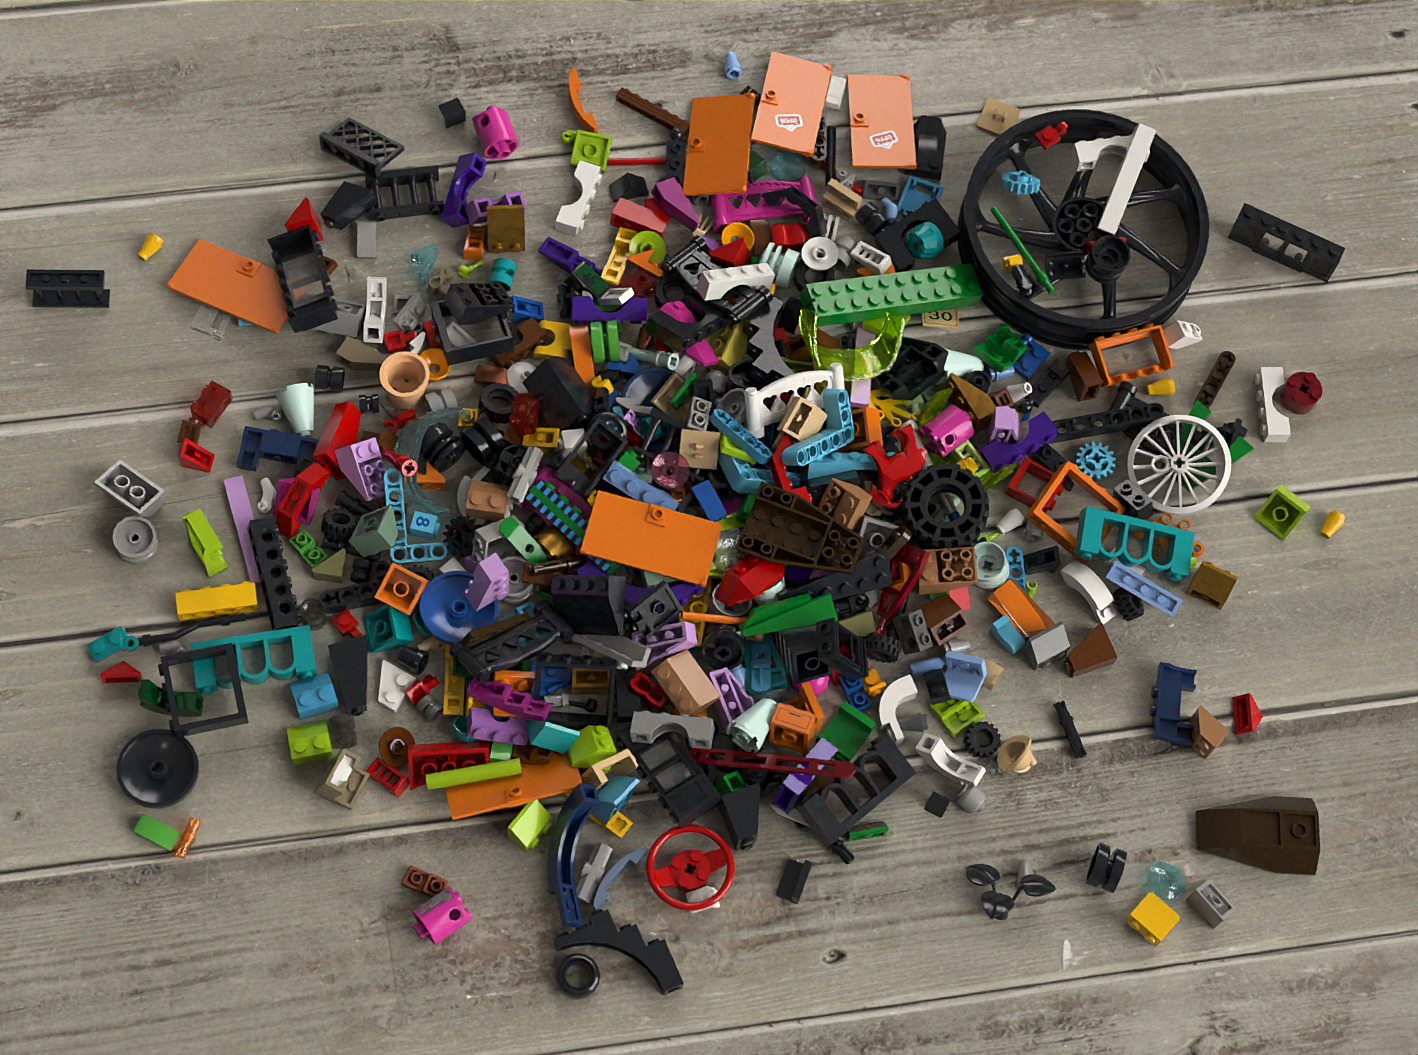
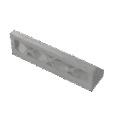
M574 634L572 640L630 667H646L651 648L624 636Z

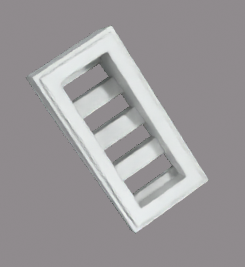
M862 241L850 253L852 258L878 275L884 274L891 266L889 255ZM864 249L865 251L863 252V254L859 255V253Z

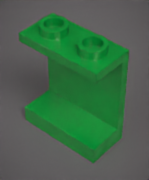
M843 701L836 715L824 731L817 736L815 743L824 738L838 749L834 757L836 761L850 762L874 730L876 722L846 701Z

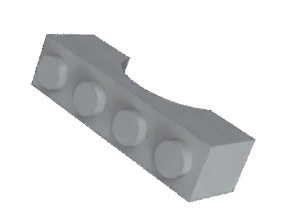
M634 711L630 735L632 742L652 744L659 735L665 732H679L686 736L691 748L711 749L715 728L713 719L706 716L690 717L685 714L678 716L664 712L657 714L648 711Z

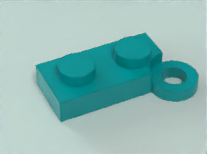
M119 626L87 644V647L94 662L98 663L122 649L129 652L135 651L139 647V640L134 636H128L125 628ZM133 640L134 645L132 647H129V641Z

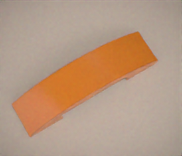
M571 68L569 100L574 116L585 131L598 134V126L593 113L585 114L577 94L580 92L581 82L576 69Z
M588 325L569 327L574 368L596 399V391L592 386L595 374Z

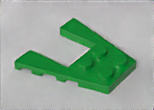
M1198 400L1189 413V416L1197 417L1204 421L1211 415V411ZM1184 423L1179 431L1181 455L1193 427L1191 424ZM1241 436L1229 447L1231 464L1254 451V447ZM1176 437L1174 443L1172 444V448H1173V450H1174V452H1175L1176 455H1177V437ZM1189 443L1185 456L1195 447L1193 444ZM1197 449V451L1190 458L1195 457L1201 454L1202 452ZM1205 456L1192 463H1203L1213 461H1211L1207 456ZM1178 461L1177 468H1181V461ZM1162 463L1161 469L1165 467V463ZM1216 466L1191 467L1211 475L1216 474ZM1190 472L1201 483L1209 480V478ZM1181 475V486L1190 492ZM1186 475L1192 489L1197 488L1199 485Z

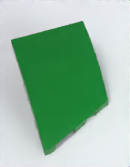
M1007 322L998 326L995 333L987 336L985 341L975 346L972 351L974 355L1000 373L1012 366L1027 349V345L1020 339L1017 333H1012L1009 330L1010 325Z

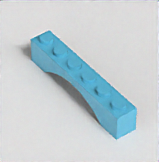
M832 452L806 464L804 475L807 480L850 470L866 469L877 471V466L872 457L866 453ZM888 452L886 454L888 457H890L893 454H895V452ZM902 480L900 482L909 483L910 481L905 482V480Z

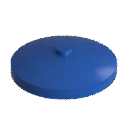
M466 571L443 573L431 580L422 593L419 605L421 621L425 629L440 642L453 645L458 641H462L469 631L495 623L499 611L497 599L480 610L475 611L464 595V591L470 588L468 585L469 581L474 580L473 573Z

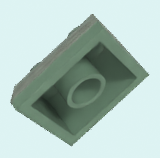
M388 505L362 515L349 540L362 557L375 555L382 550H389L394 546L398 530L393 507Z

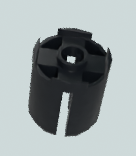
M522 444L510 445L505 447L490 469L491 478L495 484H501L505 479H507L505 485L510 486L512 484L513 474L519 463H521L528 448L527 446Z

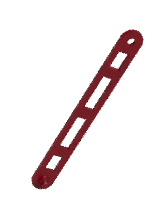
M693 748L689 751L698 764L845 779L853 776L856 772L855 765L846 761L714 748ZM710 754L725 755L723 760L708 759ZM737 756L766 759L765 764L735 762L733 760ZM788 761L808 763L809 765L806 769L776 766V762ZM819 765L835 766L833 771L818 770Z

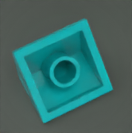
M527 720L526 723L530 744L562 754L568 751L580 735L578 731L545 721Z

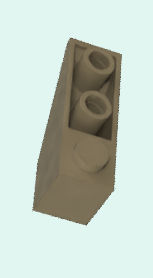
M347 336L336 352L337 362L352 370L380 371L382 363L389 357V355L385 356L379 353L372 346L364 345L358 338H351Z

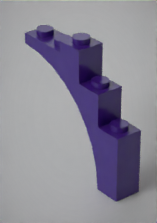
M590 560L576 570L577 575L610 576L593 560ZM685 582L670 587L682 607L689 602V598L693 595L701 594L705 587ZM625 584V599L633 605L651 589ZM661 603L655 607V611L661 608ZM678 615L675 616L668 623L671 624L674 621H676L678 619Z

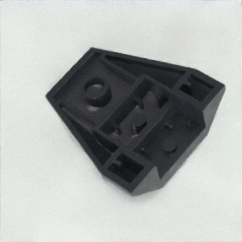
M900 335L895 341L883 337L874 344L872 376L881 392L890 398L912 401L941 377L949 353L943 347L932 342Z

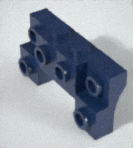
M245 426L237 467L257 472L260 458L296 464L298 459L303 456H313L319 440L302 437L296 433H281L276 429L265 430ZM296 467L294 471V478L299 474Z
M1159 663L1157 682L1151 690V698H1154V703L1150 707V716H1153L1152 723H1154L1153 739L1169 741L1172 745L1190 747L1192 744L1190 738L1193 725L1178 722L1180 720L1181 692H1193L1196 689L1194 677L1197 674V670L1177 667L1170 663Z

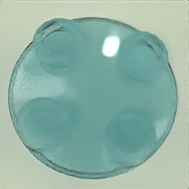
M778 152L774 154L770 162V171L779 181L796 182L804 176L806 165L800 153Z

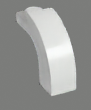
M385 277L367 278V306L363 342H383L387 305V278Z
M1074 560L1060 570L1066 585L1076 589L1088 601L1099 624H1105L1117 615L1112 604L1114 599L1110 591L1089 567Z
M911 675L894 681L885 690L877 710L879 730L887 728L886 734L889 735L895 745L901 744L904 739L895 716V709L901 703L914 699L918 693Z
M924 733L915 747L918 754L928 765L943 776L961 785L967 783L976 787L986 771L983 766L966 761L952 753L945 746L942 739L934 735Z

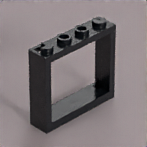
M445 299L430 302L432 318L436 325L448 366L514 351L513 344L516 343L514 332H510L512 330L510 319L506 320L508 318L507 311L496 315L503 337L452 348L443 317L453 314L445 304Z
M233 643L160 657L162 664H158L159 674L164 676L165 683H161L163 694H168L169 701L165 702L167 714L171 713L172 720H169L171 732L175 731L176 738L248 723ZM227 655L238 713L180 725L169 666Z
M550 652L537 653L533 700L540 701L542 666L609 670L606 715L549 711L545 722L580 730L589 725L608 727L609 732H611L616 660L609 656L599 658L590 655L572 656L568 653L561 655Z

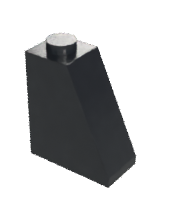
M344 181L320 215L328 228L342 230L376 206L379 201L373 190Z

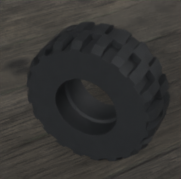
M940 463L938 467L930 465L926 471H919L916 474V478L911 479L908 483V488L903 496L904 522L907 525V529L914 535V539L918 543H924L925 547L929 549L933 547L938 549L967 547L972 540L976 541L981 531L985 529L989 516V499L986 487L981 484V479L978 476L972 475L970 469H961L958 464L947 466V463ZM945 492L958 496L964 504L962 516L952 522H940L932 518L928 512V502L933 496Z

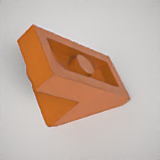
M654 249L631 255L626 259L627 262L657 279L664 272L660 269L661 266L653 261L651 263L648 262Z
M427 462L426 475L415 473L412 476H407V489L446 490V481Z

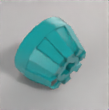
M924 222L915 226L905 241L908 243L906 248L912 253L911 255L914 258L931 259L939 256L944 246L940 230L931 222Z

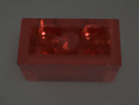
M638 267L616 288H632L634 297H649L655 291V280L642 268Z
M211 381L209 385H205L199 399L194 400L190 407L192 418L199 419L201 423L213 428L233 400L231 391L214 381Z

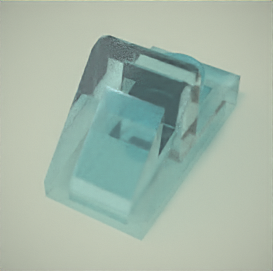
M434 243L411 253V262L419 264L416 274L419 275L420 283H427L438 255V244Z

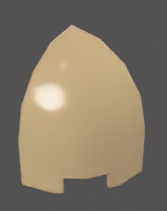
M984 658L987 675L982 685L992 690L1004 668Z

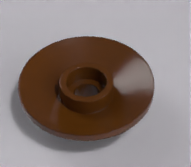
M392 727L385 731L379 741V753L383 761L393 767L406 765L408 763L409 744H415L413 735L403 727ZM393 743L396 745L395 750L392 748Z

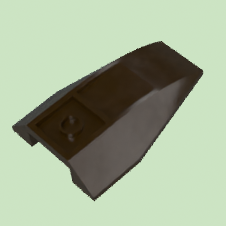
M761 481L735 550L773 564L852 574L865 539L798 494Z
M1271 796L1196 810L1197 850L1272 873L1316 875L1320 855L1319 812L1312 798Z

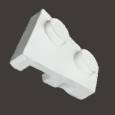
M383 660L378 703L396 713L406 697L403 691L413 684L416 678Z

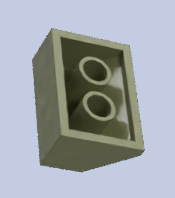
M858 597L855 600L856 604L863 603ZM868 607L853 614L849 612L838 616L837 622L858 637H866L876 631L872 611Z

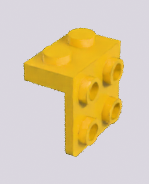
M1149 892L1125 921L1134 930L1143 935L1149 943L1157 947L1180 920V916L1154 893Z

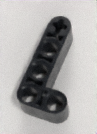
M381 560L374 564V581L323 592L319 597L322 612L334 614L345 609L352 610L383 603L374 597L390 568L389 563ZM379 570L387 571L383 575L377 573ZM366 591H369V592L372 593V594H371L370 596H368V597H365V596L362 595V594H363L364 592H366ZM345 596L353 597L350 601L343 600Z

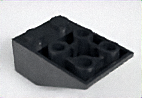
M499 282L450 284L444 301L459 325L478 324L515 307V304Z

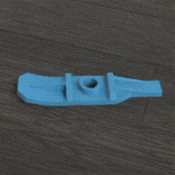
M764 633L765 637L761 642L754 641L751 646V690L755 693H767L771 689V644L766 638V633ZM761 654L765 656L762 660L757 658Z

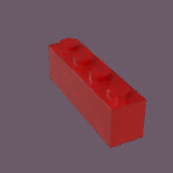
M489 741L409 744L410 790L422 785L427 786L426 774L490 763Z

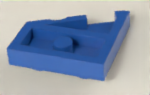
M536 662L531 663V672H535ZM542 666L540 698L571 684V668ZM534 684L532 688V699L534 696Z

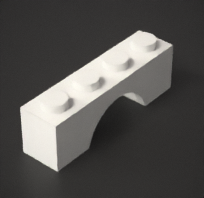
M1133 134L1075 143L1071 153L1076 171L1094 169L1098 158L1105 154H1116L1124 158ZM1148 150L1144 162L1147 161L1150 154V150Z
M579 161L574 174L573 184L580 190L582 195L574 204L561 206L556 219L555 230L577 236L579 230L582 231L585 220H583L584 215L589 214L590 200H594L597 192L595 187L600 185L603 175L600 174L601 167Z
M767 263L702 271L697 290L705 301L720 299L729 289L738 285H748L754 291L761 285H764L770 290L775 274Z
M1261 367L1254 377L1255 385L1258 386L1256 399L1260 404L1258 417L1261 418L1262 422L1260 434L1263 435L1264 442H1286L1291 435L1289 418L1281 415L1272 403V395L1280 392L1285 384L1283 367Z

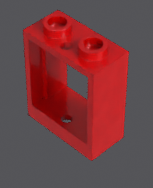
M1025 457L1005 494L1031 508L1037 499L1017 489L1025 473L1028 472L1046 483L1050 481L1055 473ZM1065 478L1062 479L1042 508L1044 513H1047L1048 510L1052 511L1057 502L1054 498L1056 495L1060 496L1065 486L1062 484Z

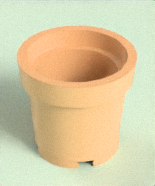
M398 352L389 356L382 363L379 376L391 405L400 410L417 408L423 402L430 374L425 360L412 352Z

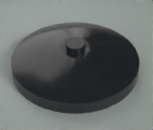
M152 729L136 735L124 746L117 761V778L125 795L134 803L152 809L166 808L179 803L192 791L199 775V761L195 749L185 737L176 738L175 732L167 729Z

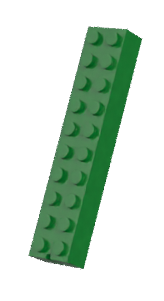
M970 263L810 283L805 285L799 296L804 310H807L805 314L810 328H812L813 326L820 327L971 307L978 303L983 293L973 266Z

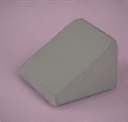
M394 294L393 313H399L413 294Z

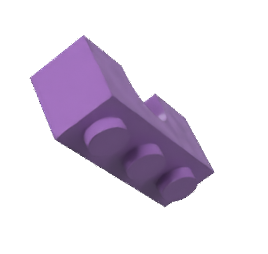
M522 191L505 194L503 197L493 201L490 200V197L472 200L465 207L470 225L487 222V206L524 205L525 211L527 206Z
M471 707L466 721L467 738L526 746L529 738L526 723L530 719L508 717L507 722H499L491 716V710Z

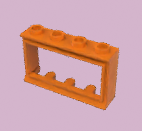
M1149 324L1143 326L1141 330L1133 328L1127 330L1126 334L1121 335V332L1111 334L1110 338L1105 339L1104 336L1094 339V342L1088 347L1091 349L1097 371L1103 380L1102 388L1119 384L1122 381L1127 382L1165 372L1174 367L1161 325L1154 326ZM1152 337L1160 364L1109 377L1101 349Z

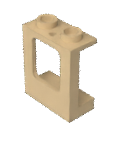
M626 749L591 766L580 777L583 784L596 786L598 790L608 781L605 774L613 771L615 776H628L638 767V764L629 749ZM612 765L611 768H610V771L602 770V769H604V768H606V767Z

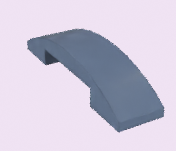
M647 847L629 853L609 870L596 893L593 912L601 909L609 900L610 894L606 890L626 867L630 865L636 869L649 853Z

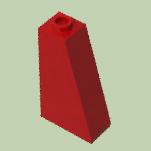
M350 401L335 404L312 456L323 468L331 472L330 475L335 480L347 477L339 467L334 450L357 442L361 412Z

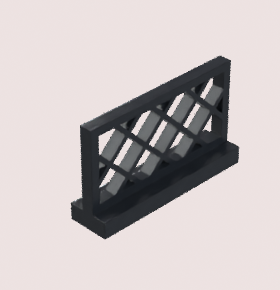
M349 117L331 132H323L319 135L321 150L374 178H378L381 175V169L405 150L403 145ZM349 125L355 127V129H345V128H346L347 126H349ZM367 133L369 136L358 137V134ZM356 134V137L345 138V135ZM343 135V138H340V139H337V138L335 137V136ZM380 140L383 142L378 144H372V141ZM370 141L368 145H359V142ZM347 143H357V146H351ZM386 148H395V150L386 151ZM373 149H384V152L373 153ZM371 150V153H364L362 151ZM385 157L381 162H380L379 160L375 159V158Z

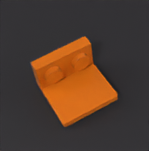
M501 670L494 672L492 681L509 684L513 691L529 693L532 699L535 672ZM493 707L494 716L520 717Z

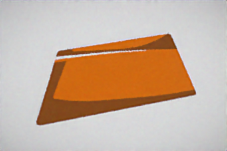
M1010 578L987 597L1003 616L1007 615L1010 618V623L1023 637L1036 635L1055 624L1013 578Z

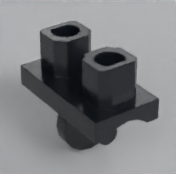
M560 284L558 286L559 293L556 295L557 301L561 303L562 307L560 317L562 319H570V296H582V293L576 292L575 288Z
M1239 418L1235 422L1224 423L1223 427L1217 428L1226 441L1228 448L1240 436L1244 438L1247 434L1248 429L1241 425L1242 420Z

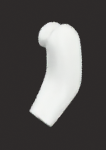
M264 478L260 481L263 496L261 501L258 502L257 508L264 514L272 509L276 498V490L269 478Z

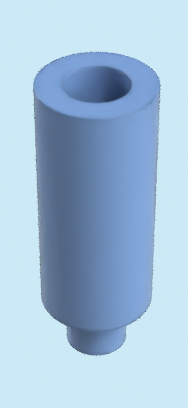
M937 656L908 664L909 673L913 678L942 670V666L947 665L946 658L940 659Z

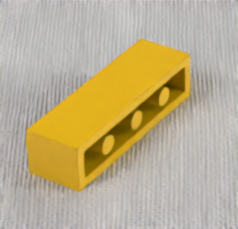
M243 581L237 585L222 584L220 587L214 588L205 586L199 590L183 589L175 593L179 621L217 617L222 614L232 615L259 611L255 582Z

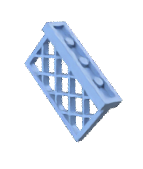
M1116 560L1109 565V572L1106 575L1107 579L1172 617L1175 615L1183 602L1181 598Z

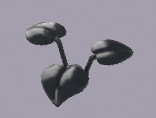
M973 864L966 868V876L970 882L979 886H987L989 884L992 886V890L985 891L981 895V904L990 919H1007L1008 912L1014 908V902L1022 890L1028 896L1033 897L1044 896L1056 890L1055 886L1046 878L1030 874L1021 878L1022 886L1017 889L1013 898L1006 894L996 892L994 881L1000 879V874L994 867L987 864Z

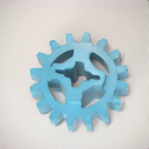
M1020 170L1019 172H1008V174L1003 173L1000 186L1014 192L1016 195L1033 194V192L1037 193L1039 191L1041 182L1037 177Z
M1092 441L1090 446L1085 443L1083 448H1079L1075 456L1077 460L1074 464L1079 466L1078 469L1091 478H1095V481L1098 482L1100 477L1102 480H1106L1107 476H1111L1112 470L1116 466L1114 464L1116 458L1112 457L1113 451H1107L1109 446L1103 448L1102 442L1095 445V442Z

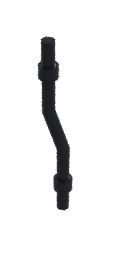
M245 613L235 615L222 614L220 615L221 617L196 620L174 633L154 636L147 634L137 639L139 640V646L143 645L144 647L152 646L153 643L173 641L201 627L221 624L222 626H228L230 623L246 621ZM133 640L128 643V646L132 647L134 645Z

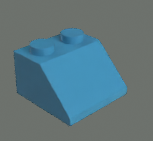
M328 672L313 676L310 679L289 683L300 720L339 709Z
M616 775L612 780L607 779L608 781L601 786L602 790L598 793L600 804L591 813L604 824H607L614 814L629 801L640 782L638 778Z

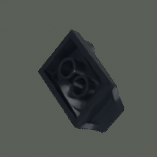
M921 115L916 123L913 124L917 168L914 170L906 169L905 175L941 180L947 132L941 118Z
M719 733L711 746L714 749L747 752L732 741L734 738L732 734ZM762 746L757 752L779 755L773 748H764ZM710 754L711 758L715 760H723L725 756ZM735 756L733 761L765 764L766 759ZM777 761L776 766H781L783 761ZM715 765L717 770L726 774L738 771L743 781L750 786L759 783L760 791L765 790L777 772Z

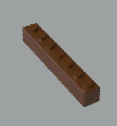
M621 87L616 94L617 102L669 130L676 127L680 128L683 131V137L689 130L690 124L688 121L680 119L677 115L669 113L666 109L663 110L657 104L650 103L649 100L641 98L638 94L630 92L627 88Z

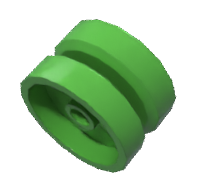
M617 320L606 322V333H603L600 321L590 322L591 351H593L594 363L605 361V350H608L610 361H621Z

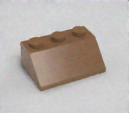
M688 649L666 659L651 671L681 714L696 717L722 697Z

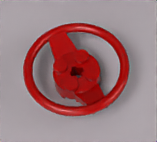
M688 824L682 829L680 826L673 827L655 840L647 856L646 873L651 888L663 902L677 909L696 911L714 905L725 896L734 879L735 863L730 847L719 834L704 826ZM686 832L699 833L711 838L720 847V849L703 854L697 849L683 850L672 858L671 865L654 871V861L659 848L665 841L677 834ZM727 865L724 883L712 897L694 903L682 902L670 897L662 890V888L678 887L680 890L688 893L705 886L710 875ZM687 868L694 869L692 875H689V872L685 873Z

